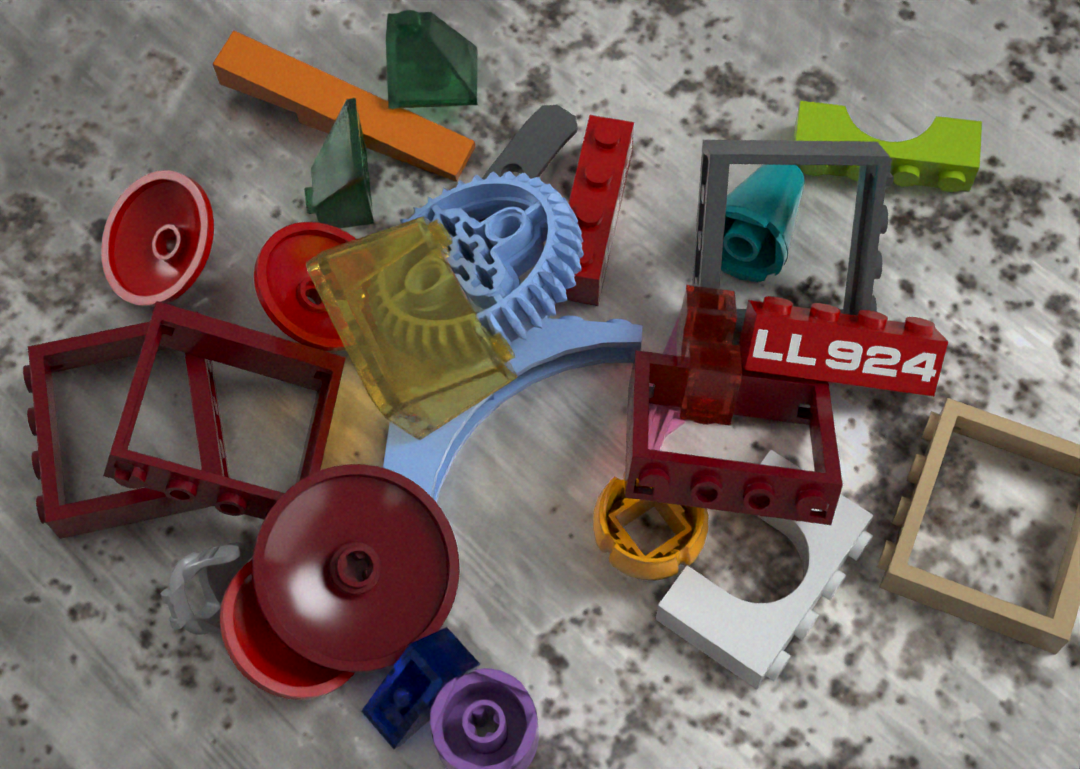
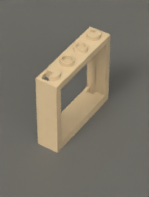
M947 398L940 414L930 412L927 424L923 430L921 439L929 441L925 456L916 453L906 481L915 485L910 499L901 496L896 508L892 524L900 527L895 543L886 540L880 554L877 568L885 570L879 588L1057 654L1070 641L1080 606V501L1045 616L913 567L907 563L952 432L1080 477V444Z

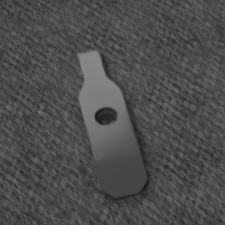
M542 105L524 123L482 179H486L493 171L499 177L508 171L520 174L526 173L530 179L539 177L560 149L577 133L576 116L559 105Z

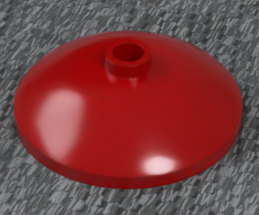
M171 170L155 171L142 176L132 183L114 204L103 232L101 258L109 285L123 300L142 307H155L156 301L166 304L171 303L182 296L202 273L212 249L214 217L208 196L195 180Z
M300 222L281 228L263 245L254 267L256 293L268 317L287 336L303 345L323 351L335 352L350 350L364 344L381 327L371 305L372 296L369 292L373 286L370 276L376 271L373 263L376 258L354 236L332 225L318 222ZM307 297L311 298L315 302V304L312 303Z
M251 559L230 581L224 593L220 609L222 639L237 669L258 688L269 694L286 699L308 700L318 698L342 686L355 672L334 671L314 665L289 650L270 630L262 617L254 595Z

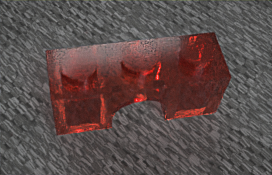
M686 285L676 333L679 419L690 420L703 425L714 423L731 426L743 375L740 346L732 345L737 321L735 291Z

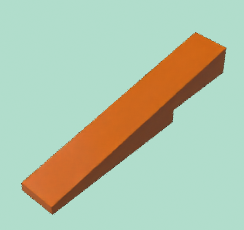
M233 30L212 63L220 85L297 113L299 123L456 182L475 149V141L235 30Z

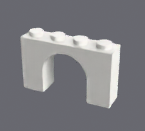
M770 450L761 462L762 465L802 470L773 450ZM841 494L831 525L757 516L786 535L799 552L803 565V581L790 595L770 603L743 601L732 596L687 565L658 604L656 620L754 688L758 689L766 676L775 681L791 658V655L784 651L794 636L800 640L806 637L819 616L812 609L820 597L824 596L831 600L846 577L844 573L839 571L848 557L857 561L873 537L866 532L873 515Z

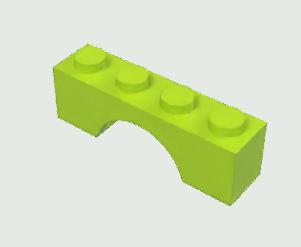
M800 101L793 141L878 142L890 156L889 158H892L890 173L894 177V184L903 187L914 185L935 187L946 192H970L980 168L982 121L936 116L930 127L921 135L906 141L890 142L876 139L861 131L853 123L846 107L843 105ZM797 165L803 173L810 176L825 174L848 177L854 181H858L860 165Z

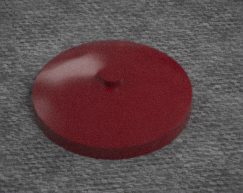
M347 464L326 468L305 477L289 488L274 504L263 521L256 537L251 563L252 585L257 605L262 617L278 640L302 659L322 668L341 672H367L385 668L407 659L425 646L439 631L451 611L456 597L460 572L459 554L453 530L435 500L423 488L407 477L386 468L365 464Z

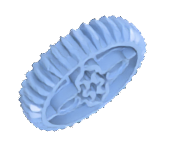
M493 171L486 179L475 175L470 183L465 184L459 180L457 187L451 190L443 187L441 195L434 199L428 197V203L422 208L413 207L414 214L409 219L400 220L402 226L400 230L389 233L391 243L380 247L383 256L373 262L376 271L370 276L373 286L369 292L372 296L371 305L379 319L380 326L394 344H398L400 348L411 356L416 355L424 362L431 359L439 365L448 360L456 366L464 357L472 363H475L482 353L492 358L495 350L502 346L510 351L511 342L519 337L527 341L526 332L533 327L542 328L541 320L546 315H556L555 304L568 301L566 289L576 286L574 274L582 270L580 258L584 256L581 244L583 238L580 227L577 224L578 219L567 200L562 198L561 194L556 189H553L550 183H543L539 177L530 179L526 173L519 174L516 177L511 171L499 177ZM431 252H433V255L430 256L429 258H427V256H428ZM535 266L528 277L521 283L519 276ZM468 310L474 313L472 316L455 320Z

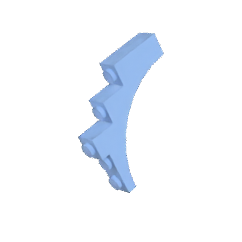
M546 315L541 320L542 328L533 327L526 332L527 341L520 337L512 341L510 351L502 346L495 350L492 358L482 353L477 361L472 363L464 357L457 366L451 361L446 360L442 398H434V396L425 392H410L406 396L393 395L383 468L397 472L423 488L437 503L440 489L455 456L476 427L503 402L530 385L567 370L601 363H633L635 350L641 351L643 325L632 324L624 319L596 322L585 321L578 316L569 315L553 319Z

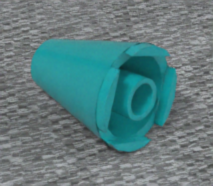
M763 164L727 195L721 270L724 273L740 280L761 282L765 281L768 275L775 273L776 276L781 272L788 258L805 184L804 175L797 165Z

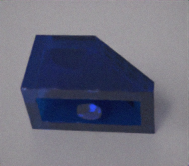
M448 627L443 628L408 645L361 712L390 746L396 749L430 720L432 706L441 689L457 677L458 679L463 675L472 673L473 670H477L481 664Z

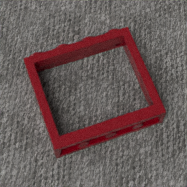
M156 301L103 476L114 479L116 483L126 488L140 489L145 487L163 492L167 497L178 502L188 503L197 501L215 506L219 512L226 515L241 516L244 514L265 520L271 508L284 494L283 492L128 450L158 346H164L317 391L296 483L321 470L346 357Z
M150 321L28 346L29 365L23 366V376L28 392L33 395L34 407L28 408L27 418L32 434L37 436L38 451L32 452V465L37 479L41 480L43 494L37 496L36 507L41 523H46L60 539L211 507V505L197 501L188 503L178 502L170 499L163 492L145 487L66 504L52 373L140 355ZM159 345L157 351L170 348ZM185 353L201 469L230 478L213 363L211 360Z
M635 350L628 387L624 498L824 525L832 524L843 482L829 382L744 370L741 364ZM649 403L809 425L814 471L648 449ZM800 404L809 405L810 408L799 407V405H800ZM636 478L639 479L640 486H648L652 488L637 487Z

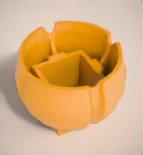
M625 472L623 480L617 477L612 478L598 496L593 513V532L596 544L602 552L610 553L609 563L627 576L653 581L678 574V566L680 564L684 566L691 565L697 559L705 544L708 533L707 509L624 498ZM636 478L637 487L652 488L648 486H640L639 479ZM655 507L675 533V536L645 556L623 527Z

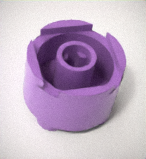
M482 668L473 670L472 673L463 675L458 679L456 677L448 682L434 701L430 715L431 733L439 758L446 769L528 768L538 748V717L531 696L518 679L497 669ZM488 720H492L496 732H488L485 737H479L475 725L484 727Z

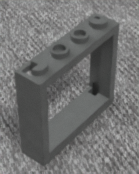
M703 140L689 318L696 340H740L746 309H718L730 164L860 165L843 309H840V313L858 316L860 310L877 312L876 298L872 294L874 279H880L882 274V255L878 251L880 234L886 233L888 227L887 206L884 205L885 189L892 186L894 179L890 173L892 158H889L890 156L878 142Z

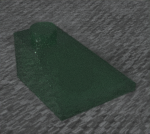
M404 10L399 13H388L386 63L389 109L478 105V47L432 12Z
M356 98L346 99L311 167L312 187H305L304 189L308 214H316L318 223L332 225L337 228L374 224L367 148Z

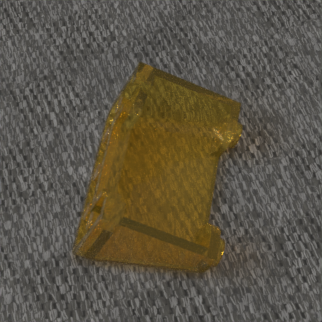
M425 216L329 248L306 262L308 273L372 402L387 420L418 440L423 439L518 378L510 363V360L515 358L510 344L500 332L492 335L481 324L446 259L450 256L447 246L453 243L450 234L439 219L431 222Z

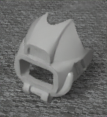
M235 542L209 548L200 553L192 552L182 558L175 565L171 573L169 587L161 592L163 603L168 604L171 613L169 617L171 627L173 629L184 627L188 632L198 635L209 632L221 634L220 609L224 593L235 574L252 558L254 547ZM197 574L206 599V605L194 616L186 597L184 583Z

